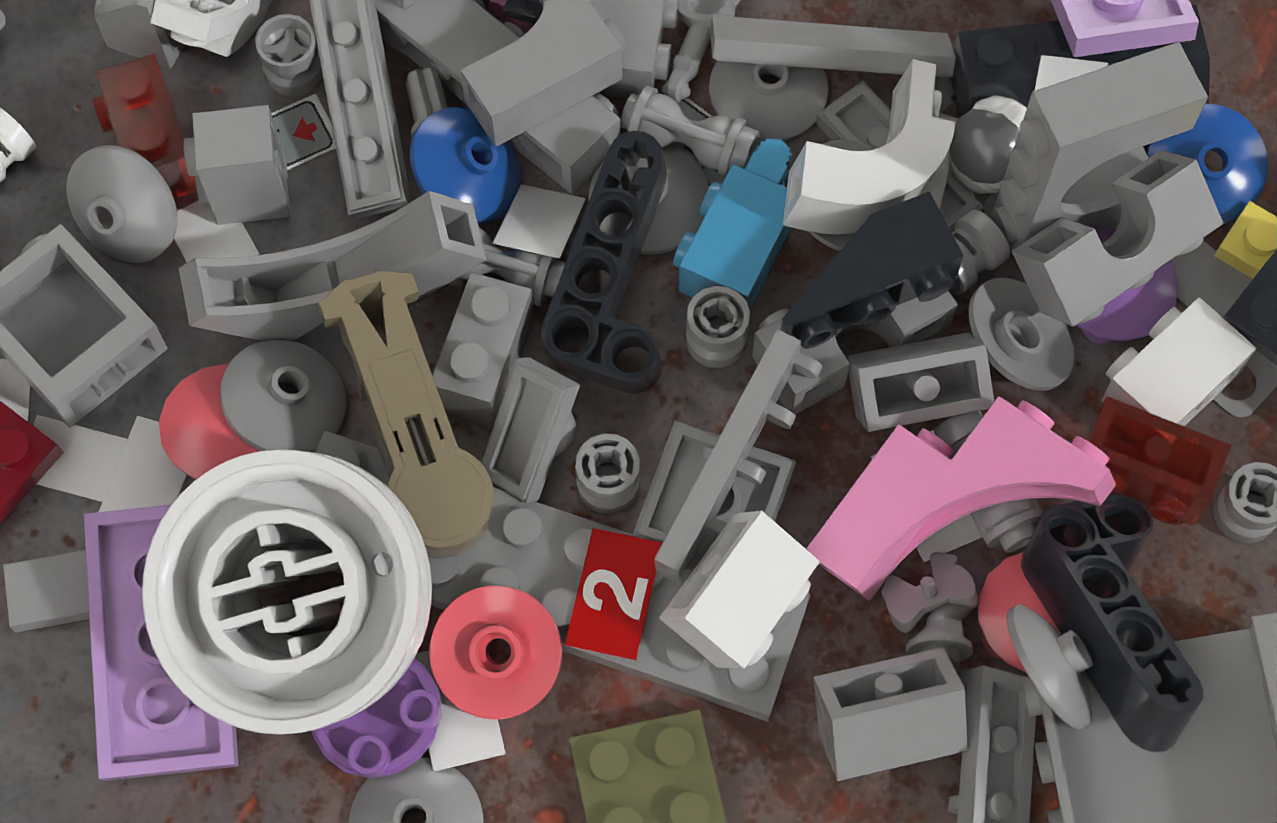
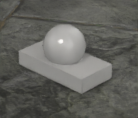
M530 357L517 359L481 460V464L487 470L492 484L525 503L539 500L554 457L566 450L574 439L576 423L571 409L580 387L578 383Z

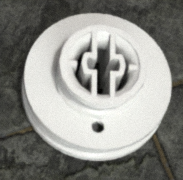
M297 450L259 451L239 456L214 467L187 487L170 506L154 534L146 558L142 588L143 612L153 649L168 676L181 692L198 707L227 724L249 731L268 734H291L319 729L347 719L365 710L382 698L404 675L416 656L428 625L432 597L431 569L422 536L412 516L397 496L378 478L348 461L330 455ZM306 539H313L327 544L333 553L326 554L325 550L322 549L276 550L283 545H297L304 543ZM382 552L388 553L393 560V569L389 574L388 566L381 554ZM339 568L343 571L344 585L294 599L292 604L263 608L260 602V591L298 581L301 575L322 574ZM345 601L341 611L339 602ZM340 616L337 626L330 631L300 637L284 633L324 626Z

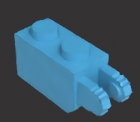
M766 138V141H761L760 146L756 147V152H753L745 169L732 164L722 184L714 181L710 185L699 213L705 218L696 234L689 231L686 232L673 260V266L679 268L678 292L693 298L701 290L709 287H728L737 291L746 300L751 311L792 227L783 226L787 193L785 184L787 185L788 167H790L792 154L790 153L791 148L782 142V139Z

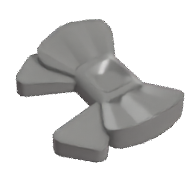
M938 552L932 553L930 561L933 578L929 576L922 578L920 581L921 585L916 587L894 575L886 579L882 590V597L886 601L890 619L899 631L903 633L910 631L925 613L945 605L974 606L978 604V594L974 580L970 573L959 565L957 556Z

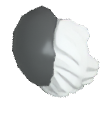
M991 96L982 99L974 105L972 110L961 116L955 124L954 135L949 148L952 169L955 177L973 193L996 194L1000 190V183L1003 181L1010 153L1013 151L1020 130V123L1023 121L1027 109L1016 100L1003 96Z

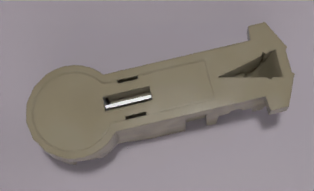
M375 270L372 274L351 280L345 279L319 302V311L325 328L339 325L343 345L347 347L353 360V367L357 375L358 394L361 401L369 400V425L390 478L387 487L397 496L412 516L422 536L428 557L433 559L456 557L474 547L486 532L494 502L492 481L481 462L470 453L458 448L406 305L419 298V290L413 274Z

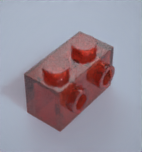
M155 53L95 71L103 95L93 97L92 101L103 132L106 133L114 130L118 146L132 150L149 161L168 184L173 198L196 192L195 176H189L184 156L185 137Z
M1108 396L1094 418L1086 437L1088 442L1099 448L1109 458L1105 466L1110 469L1116 484L1110 494H1124L1137 499L1145 505L1154 519L1171 525L1186 523L1193 526L1209 506L1232 446Z

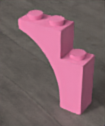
M998 396L952 460L949 458L954 453V450L939 437L924 428L915 436L898 424L806 550L820 561L818 565L870 602L884 581L908 554L935 532L963 516L989 506L1029 498H1059L1101 506L1116 484L1110 469L1105 466L1109 458L1099 448L1079 436H1076L1069 443L1050 430L1054 425L1053 420L1034 405L1022 400L1016 408Z

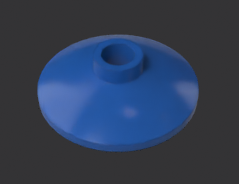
M1205 104L1193 129L1151 143L1147 148L1146 154L1148 158L1163 150L1197 160L1223 223L1239 217L1249 201L1255 203L1266 182L1268 161L1266 149L1259 133L1244 116L1224 106ZM1207 151H1214L1220 155L1222 167L1219 172L1210 171L1206 167L1204 156Z
M460 107L444 108L432 113L418 126L413 135L410 146V164L413 176L422 194L431 191L473 204L478 224L492 222L509 210L521 185L520 164L510 140L495 147L470 109Z

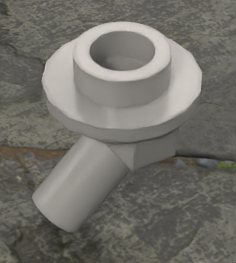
M948 604L933 610L927 618L926 627L907 643V655L943 647L954 669H957L960 666V662L968 659L973 654L972 643L963 636L961 621L977 605Z

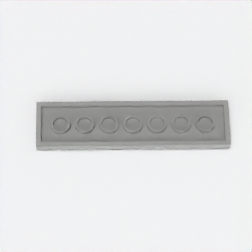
M328 431L324 432L316 453L348 461L364 469L388 486L390 478L378 448ZM493 487L494 502L486 532L475 546L456 557L441 559L428 557L432 582L431 606L445 610L456 598L479 587L499 585L522 590L537 599L551 614L559 630L562 651L767 722L769 721L811 595L807 593L798 606L789 612L783 613L770 632L773 634L772 644L760 660L753 665L746 666L745 669L717 668L659 619L682 585L656 572L636 661L564 646L592 528L630 536L632 534L535 501L525 503L508 492ZM306 539L304 543L297 545H283L277 548L278 551L322 549L325 550L326 554L333 553L327 544L313 539ZM382 552L381 554L388 566L389 574L393 569V560L388 553ZM693 559L688 569L693 571L700 561ZM341 568L332 570V572L343 575Z

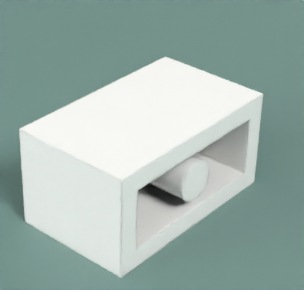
M1200 297L1182 313L1176 307L1171 308L1150 330L1149 335L1154 340L1140 353L1133 347H1130L1106 372V376L1111 379V382L1101 401L1156 452L1164 447L1243 371L1257 349Z
M763 511L735 513L659 619L717 668L745 669L746 666L753 665L760 660L767 652L773 641V634L770 632L783 613L793 610L805 598L811 586L810 581L807 579L820 561Z

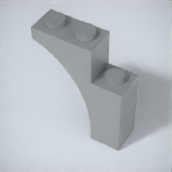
M428 191L396 212L358 230L330 240L263 255L227 258L195 257L180 267L179 273L189 326L259 341H295L323 323L319 311V302L345 279L351 280L372 274L375 270L413 274L419 290V298L414 302L406 304L409 308L486 261V256L473 204Z

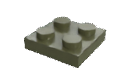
M700 709L569 738L586 823H726Z

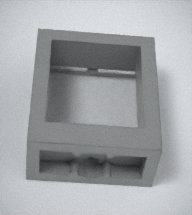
M59 224L48 234H42L33 238L23 248L21 255L0 271V353L69 428L168 349L156 324L62 224Z

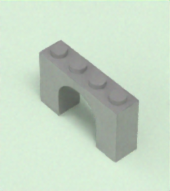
M422 0L398 1L405 10ZM539 0L543 6L542 13L535 25L524 36L461 69L465 102L495 147L622 80V53L626 52L625 40L613 20L609 18L605 21L602 20L593 7L595 5L594 0Z
M1179 42L1032 92L1023 121L1020 123V130L1013 151L1010 153L1003 181L1000 183V190L994 208L991 210V219L1004 234L1011 250H1014L1061 217L1089 226L1096 231L1118 227L1121 218V206L1112 183L1148 159L1143 146L1193 129L1208 98Z

